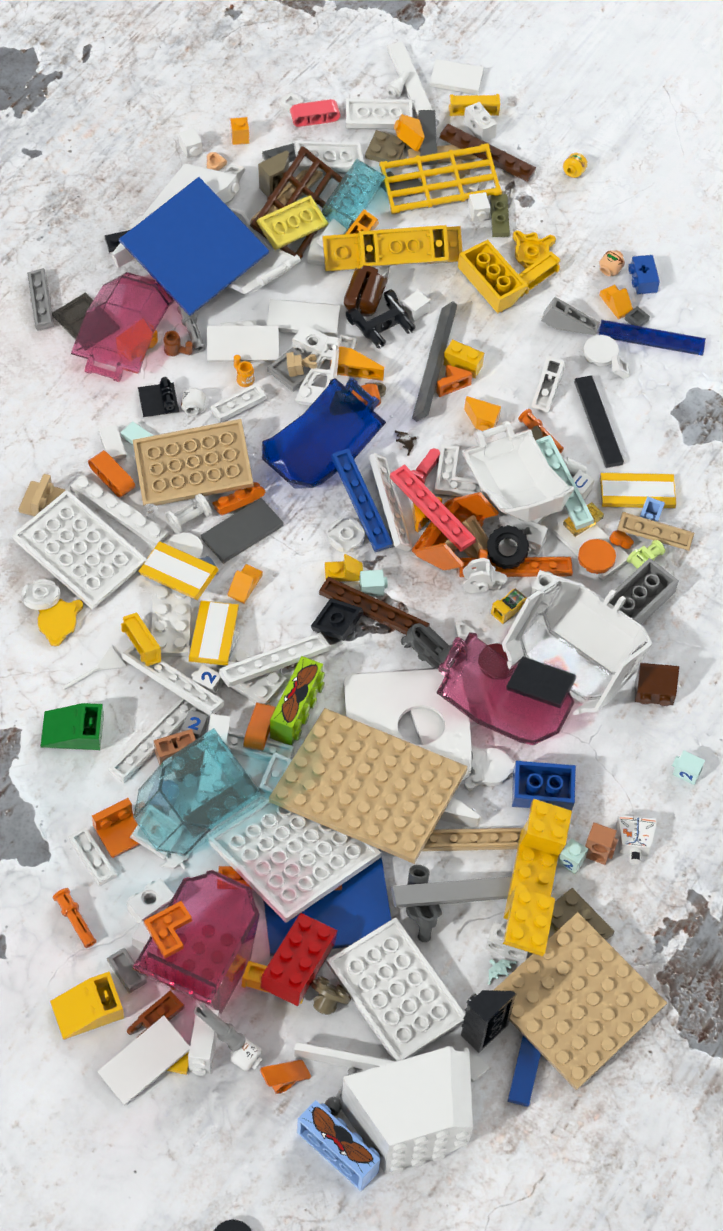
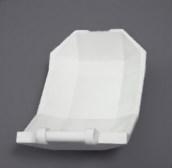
M228 207L269 250V254L232 282L229 287L244 295L281 276L301 261L298 255L293 256L280 249L274 250L264 236L250 227L251 223L243 211Z
M506 421L502 425L474 432L478 446L464 450L462 454L481 490L501 512L521 521L529 522L563 509L574 490V486H568L548 465L533 437L531 429L514 434L511 422ZM506 432L507 437L485 443L484 438Z

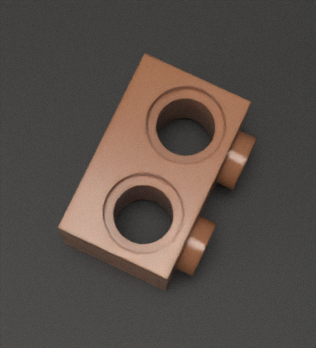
M192 729L154 740V752L160 768L170 766L171 761L178 757L198 751V744Z
M594 822L585 846L588 848L586 858L606 865L607 859H612L618 839L615 838L617 830Z

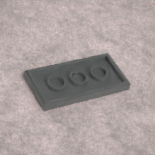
M259 498L203 533L201 539L224 564L283 527L284 522L262 498Z

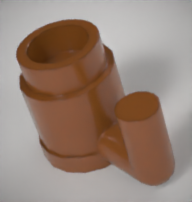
M171 330L165 333L163 349L166 355L177 356L180 353L191 355L193 353L191 341H187L184 347L181 346L180 336L176 331Z

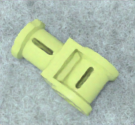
M654 540L649 547L642 546L640 549L633 551L628 556L627 562L629 564L632 563L638 569L649 558L654 561L658 555H663L665 548L660 541Z

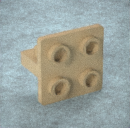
M43 474L40 483L30 482L18 510L20 513L35 516L66 490L54 487V484L51 482V475Z

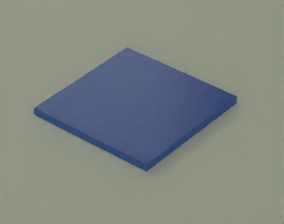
M197 177L119 238V242L189 316L269 254V250L200 177Z
M382 856L343 883L342 890H333L301 912L338 930L335 945L332 949L349 947L391 920ZM264 901L270 956H274L299 914L285 923Z

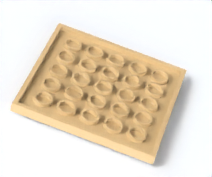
M578 912L548 939L543 956L533 953L494 989L498 991H514L516 993L510 1022L576 1091L667 1004Z

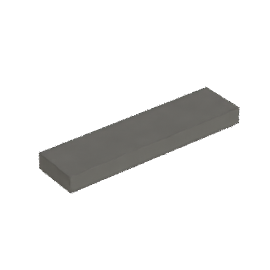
M418 110V119L420 120L425 137L420 146V156L436 154L435 110ZM438 160L424 162L421 164L438 165Z

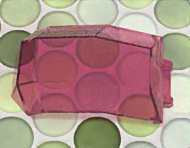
M129 272L106 282L86 312L71 354L87 359L85 373L99 374L112 378L116 382H120L123 370L139 374L153 334L168 307L174 303V300L156 280ZM97 361L114 366L116 371L94 366V362Z
M469 632L465 641L462 638L455 637L449 654L444 663H441L438 668L439 672L445 676L437 690L439 696L475 723L520 743L536 745L560 732L575 703L570 692L560 709L508 691L506 686L518 665L509 670L508 660L481 641L476 633Z

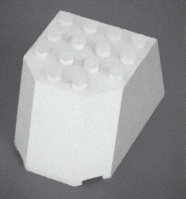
M448 1046L343 1078L342 1111L361 1136L365 1145L368 1148H374L379 1153V1158L381 1159L380 1167L385 1173L391 1172L395 1174L401 1172L404 1167L411 1165L412 1167H419L425 1161L431 1159L439 1161L445 1158V1155L467 1145L470 1141L473 1118L470 1052L468 1048L454 1051L453 1047Z

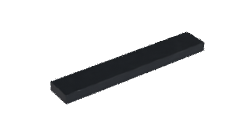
M592 375L575 378L574 383L605 468L623 465L624 460Z

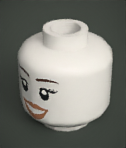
M249 1039L245 1040V1044L238 1051H230L232 1055L231 1061L243 1071H248L251 1068L255 1070L263 1060L260 1058L261 1048Z

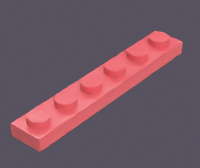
M405 464L390 473V479L460 552L476 542V538Z

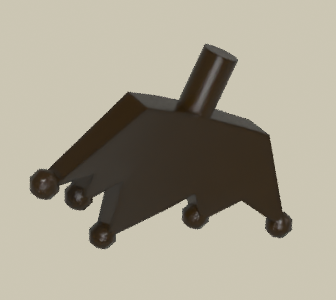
M395 430V433H398L397 437H400L396 439V442L405 445L403 448L408 449L407 455L409 456L414 447L413 440H417L416 436L410 438L408 433Z

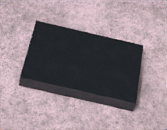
M522 657L506 688L508 691L561 709L577 677L576 674Z

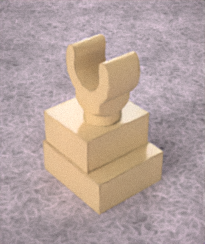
M293 352L286 353L290 377L303 375V366L311 369L317 368V363L311 362L317 360L315 354L302 359L301 355H294Z

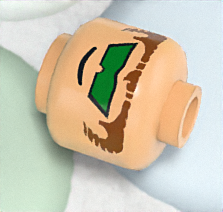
M618 250L607 251L599 261L600 270L607 276L617 275L625 265L623 254Z

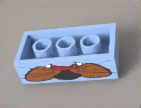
M315 1100L298 1118L297 1133L360 1191L379 1173L381 1160L379 1153L372 1147L368 1148L363 1143L364 1141L359 1134L349 1131L347 1124L339 1117L336 1119L331 1114V1110L324 1103L320 1104Z

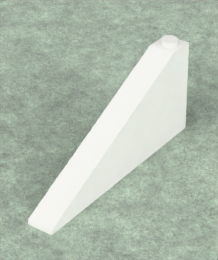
M185 163L134 227L197 177H200L224 203H227L240 190L237 175ZM121 243L111 254L118 268L134 259L132 254Z

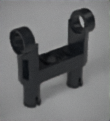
M392 289L384 292V299L390 310L369 321H366L362 314L354 308L345 312L348 322L351 325L355 324L366 338L371 339L378 349L380 348L379 344L381 347L386 344V340L379 333L397 324H400L407 334L412 333L416 328L409 320L407 312L399 304L397 295Z

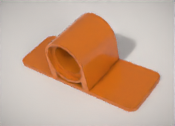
M302 1060L260 1068V1072L267 1085L273 1087L276 1094L287 1091L297 1081L311 1078Z

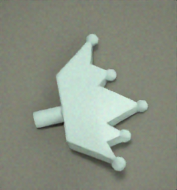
M491 959L489 962L493 966L489 969L488 984H491L493 978L499 979L498 974L509 976L506 968L511 969L512 966L510 965L517 962L501 959L496 963Z

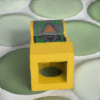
M515 588L504 598L492 604L491 614L504 624L522 608L527 597Z

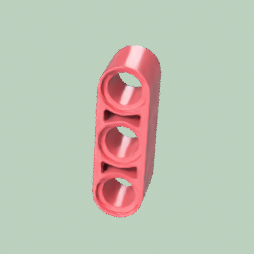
M333 99L295 104L290 108L293 123L297 127L335 122L340 118L337 102Z

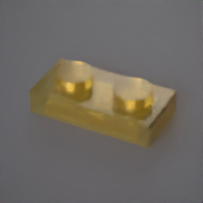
M592 502L589 503L587 507L595 524L603 519L604 514ZM570 517L563 522V525L575 537L592 526L589 525L576 530Z

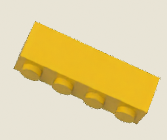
M488 239L459 253L458 268L497 313L513 306L528 288L525 281Z

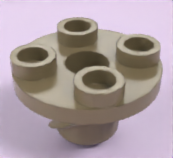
M318 976L311 983V987L319 993L318 996L313 998L315 1010L319 1013L330 1015L337 1009V1002L349 1003L351 997L342 985L334 986L325 977Z

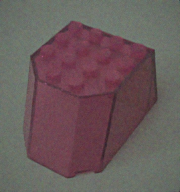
M210 870L203 875L184 878L168 905L170 907L182 901L192 917L190 923L175 930L184 945V949L165 959L150 936L136 960L133 970L164 988L198 1004L204 1003L209 1009L218 1010L219 1014H222L246 969L248 961L251 959L260 914L249 886L214 870Z

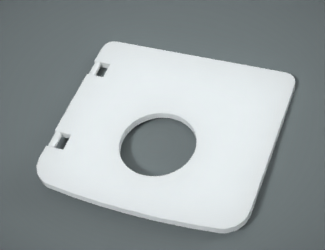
M429 669L352 674L345 677L346 717L405 740L398 730L400 718L406 712L417 708L433 710L444 721L445 729L443 734L432 743L414 745L466 765L467 772L462 781L470 775L472 758L470 721L462 678L457 671L452 669Z

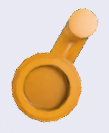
M235 355L234 367L237 371V383L242 387L253 385L254 369L252 364L247 361L241 362L240 355Z

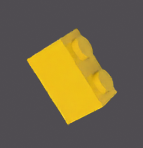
M452 339L444 352L443 365H450L470 371L472 378H476L483 366L484 353Z

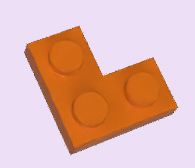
M180 901L144 920L145 927L165 959L184 949V945L175 930L190 923L192 917L183 902Z

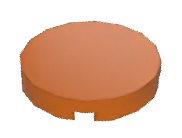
M592 539L586 541L580 547L578 560L579 564L586 568V571L602 574L614 566L616 553L608 542Z

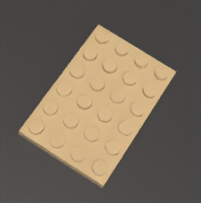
M241 419L133 440L144 508L193 499L199 493L203 496L254 487Z

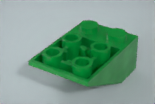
M81 703L45 711L40 747L100 750L104 720L103 704Z

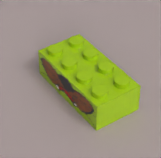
M301 656L270 719L271 739L288 745H293L295 740H299L302 733L301 727L303 724L306 725L310 714L308 712L310 708L313 709L316 705V695L318 692L321 693L324 688L325 682H323L325 672H323L322 663Z

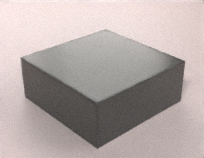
M637 306L625 315L624 320L638 330L649 321L650 316Z

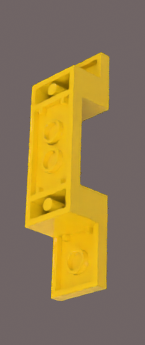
M425 226L322 236L325 271L360 269L364 265L377 268L378 266L458 262L459 253L463 252L461 226Z
M533 799L531 802L528 820L520 833L503 917L507 919L503 940L504 945L540 956L545 954L555 898L551 897L558 856L566 845L572 814L571 810Z

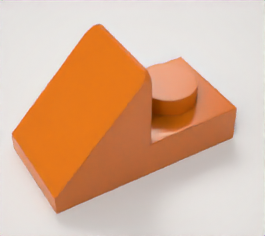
M447 365L446 377L437 381L436 393L441 397L470 386L472 373Z

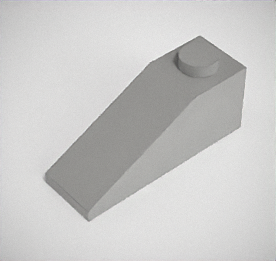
M554 297L546 307L541 320L557 330L590 335L597 334L600 324L597 320L557 297Z

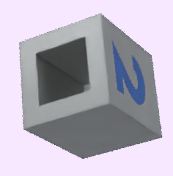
M189 709L181 732L192 729L196 742L201 744L208 727V715L199 710L193 711Z

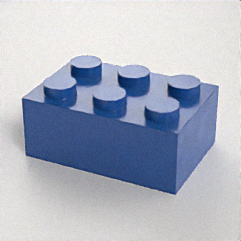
M516 761L513 769L512 807L530 808L533 799L572 811L575 804L576 765Z

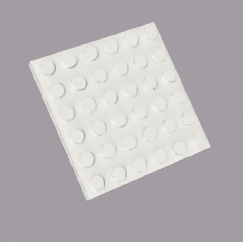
M269 799L208 838V843L285 923L381 858V852L376 847L269 802Z

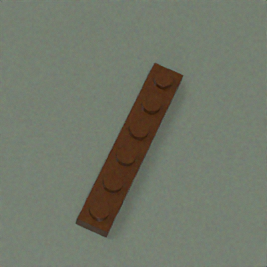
M450 124L445 126L439 137L460 149L486 144V142ZM489 144L494 166L526 182L530 180L535 173L536 167ZM486 152L473 154L482 160L487 159Z
M329 576L319 590V595L363 609L364 616L407 635L408 629L417 623L430 627V623Z

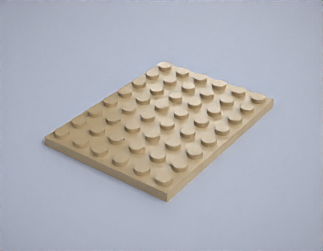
M324 708L271 793L269 802L415 864L467 772V766Z

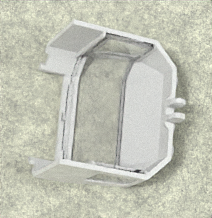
M557 578L526 599L502 642V647L508 657L507 665L509 670L516 666L522 657H526L576 674L577 679L567 698L580 706L573 713V715L584 712H597L605 706L636 673L640 663L652 646V642L642 625L620 611L626 600L625 597L621 596L615 606L610 604L616 595L615 590L612 589L604 600L581 583Z

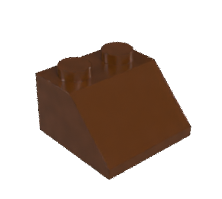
M640 663L635 679L634 702L645 705H673L677 694L679 666Z

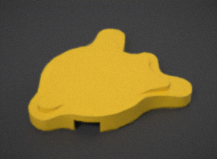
M518 230L514 231L512 237L516 242L515 258L524 269L528 268L549 253V248L555 244V236L548 235L539 239L538 234L535 232L524 234Z
M59 599L58 603L53 607L38 610L39 631L49 640L50 645L59 646L68 634L74 632L76 616L83 609V602L81 600H74L68 603Z

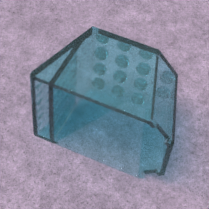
M213 728L161 763L139 788L133 818L156 851L186 856L207 842L208 838L267 799L223 737Z

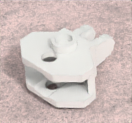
M486 558L471 560L463 569L464 577L467 579L463 582L465 592L471 594L481 591L487 592L489 589L500 590L502 584H505L508 580L507 575L495 571V567Z

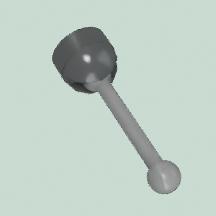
M355 1068L348 1070V1075L356 1073ZM343 1085L336 1097H330L324 1103L329 1107L333 1116H338L342 1107L340 1097Z

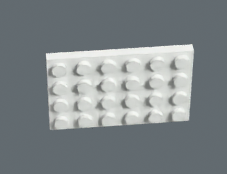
M68 490L63 492L12 534V539L92 610L136 573L147 560Z
M396 917L326 960L333 974L347 994H349L351 1000L394 1061H400L413 1056L464 1022L463 1017L465 1013Z

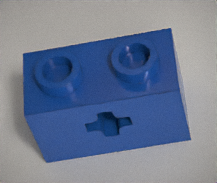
M653 255L632 256L628 270L629 274H632V287L636 289V293H657L660 280Z

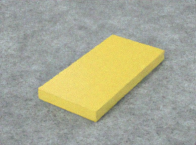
M311 195L265 215L256 221L274 250L314 233L329 224Z

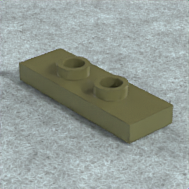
M507 194L491 195L492 237H509Z

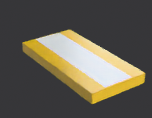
M600 474L602 507L643 508L648 496L665 502L663 508H676L674 474Z
M159 541L138 572L149 579L198 601L218 572V568Z
M200 601L189 662L228 666L239 604Z

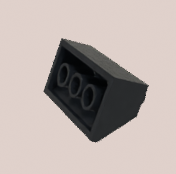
M482 990L478 995L474 993L467 1000L461 1036L478 1053L509 1025L516 997L514 991Z

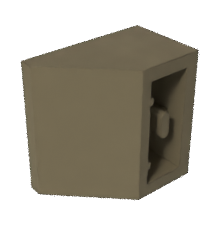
M287 150L258 164L259 188L267 198L273 193L283 178L284 172H287L289 169V152Z

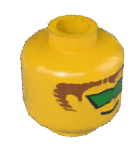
M572 153L563 163L564 172L571 178L581 176L587 168V160L580 153Z

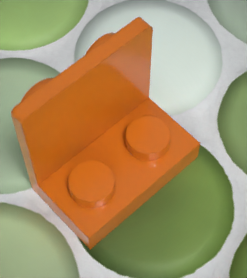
M129 798L92 815L93 827L112 858L140 845L130 838L139 823L133 814L132 803Z

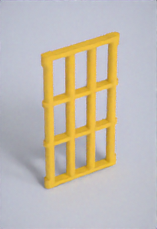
M488 143L436 154L417 155L413 158L379 162L392 214L423 207L430 208L434 205L451 202H464L469 199V194L486 192L487 196L502 195ZM486 152V160L456 165L454 157ZM450 158L452 166L423 170L421 163ZM417 164L418 172L387 177L385 170ZM490 166L491 174L463 179L459 177L458 171ZM454 172L456 179L427 185L425 177ZM421 178L423 185L391 191L389 183ZM494 181L495 188L464 193L462 185ZM458 187L459 194L435 199L430 198L429 191ZM425 193L426 200L394 205V197Z

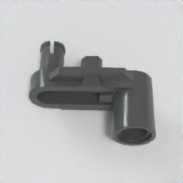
M420 623L410 627L407 635L401 639L402 645L407 643L404 646L405 648L412 646L418 653V658L421 661H426L433 668L451 669L465 658V650L460 644L454 643L449 646L431 627H425Z
M413 865L410 867L407 885L428 883L429 869L423 865ZM439 904L406 907L407 916L416 920V923L420 926L418 940L429 942L432 928L436 926L438 917L442 915Z

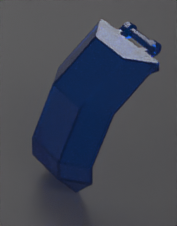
M336 378L331 379L327 388L304 414L273 437L262 441V460L294 489L314 488L323 484L338 472L331 458L333 453L349 448L355 459L386 424V421L374 412V409L379 404V399L375 396L372 397L357 384L358 381L354 378L349 379L346 386ZM353 390L368 402L367 406L352 394Z

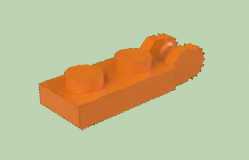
M253 482L254 487L236 490L228 496L220 497L212 502V505L220 515H225L264 496L266 490L262 486L260 487L258 482Z

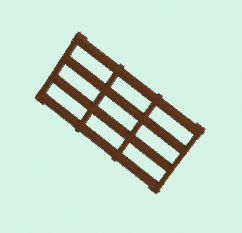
M302 146L287 172H284L283 178L273 193L268 196L267 202L258 216L251 222L250 227L266 238L256 221L267 215L273 205L281 209L296 202L302 192L307 196L311 195L315 203L323 208L322 214L326 218L332 212L333 206L343 190H346L349 182ZM307 157L313 163L301 182H299L292 175L303 158ZM319 167L326 172V175L313 193L306 185ZM333 178L340 184L328 203H326L319 196L330 179ZM289 181L296 189L286 205H284L277 198ZM317 231L305 237L296 253L288 248V245L279 249L293 256L298 255L302 259L303 253Z

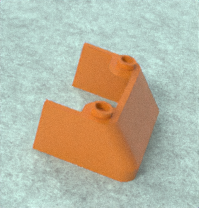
M481 492L453 498L443 504L461 523L474 515L481 527L484 524L485 518L499 514ZM431 521L414 545L412 552L418 558L442 570H451L463 567L464 565L454 553L455 551H452L445 543L448 538Z

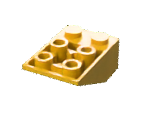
M110 972L89 978L50 1001L63 1040L124 1019L123 1007Z

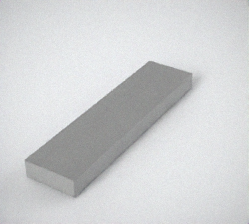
M42 268L27 272L35 328L39 331L54 327L46 271Z

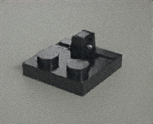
M330 598L312 623L311 628L315 632H321V634L345 641L349 634L352 635L355 631V625L364 612L360 607Z

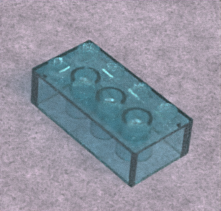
M356 159L326 201L322 214L329 221L334 218L348 231L363 209L366 210L378 193L386 176Z

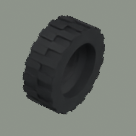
M510 525L495 529L487 541L488 556L491 558L492 563L502 567V569H513L520 566L525 561V558H527L529 551L526 534L521 529L519 530L517 527ZM507 538L513 539L517 544V551L511 556H505L499 551L500 542Z

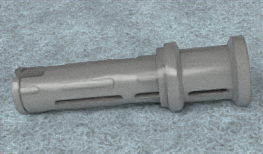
M178 306L177 311L181 314L182 324L187 328L194 351L196 353L204 351L205 345L196 324L197 316L194 314L189 316Z
M199 1003V1006L203 1008L202 1010L198 1006L195 1007L194 1014L217 1033L218 1039L228 1044L230 1050L238 1051L243 1047L246 1040L245 1036L242 1033L236 1032L232 1024L225 1023L204 1003Z

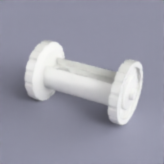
M197 494L195 496L196 502L175 514L170 510L165 512L167 523L174 533H180L182 530L181 525L201 514H204L206 517L212 515L210 505L202 494Z

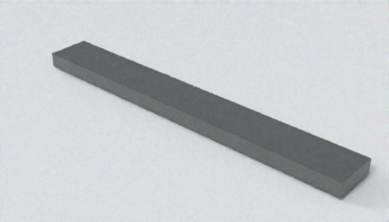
M453 301L444 306L440 312L412 419L415 421H419L429 415L444 352L457 309V304Z

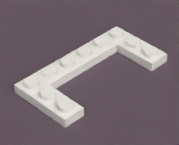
M441 444L434 493L461 497L481 492L488 501H491L481 490L476 479L455 477L459 447Z

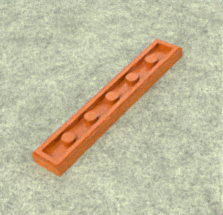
M527 557L520 566L513 569H502V567L492 563L491 558H487L490 560L491 565L495 567V571L507 575V577H537L539 570L550 572L556 576H572L573 574L571 557ZM459 558L464 563L463 567H459V577H464L463 569L471 560L477 558Z

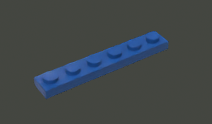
M349 448L333 453L331 455L332 461L374 552L392 547V540Z

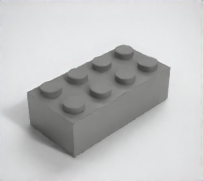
M649 558L615 589L616 595L610 604L615 606L621 596L625 597L626 600L620 611L641 625L676 592L679 580Z

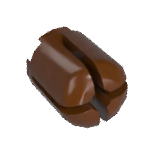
M364 265L363 268L357 270L355 268L344 296L345 308L347 310L351 308L358 310L360 307V313L363 317L372 316L379 305L388 281L387 277L384 278L378 273V269Z

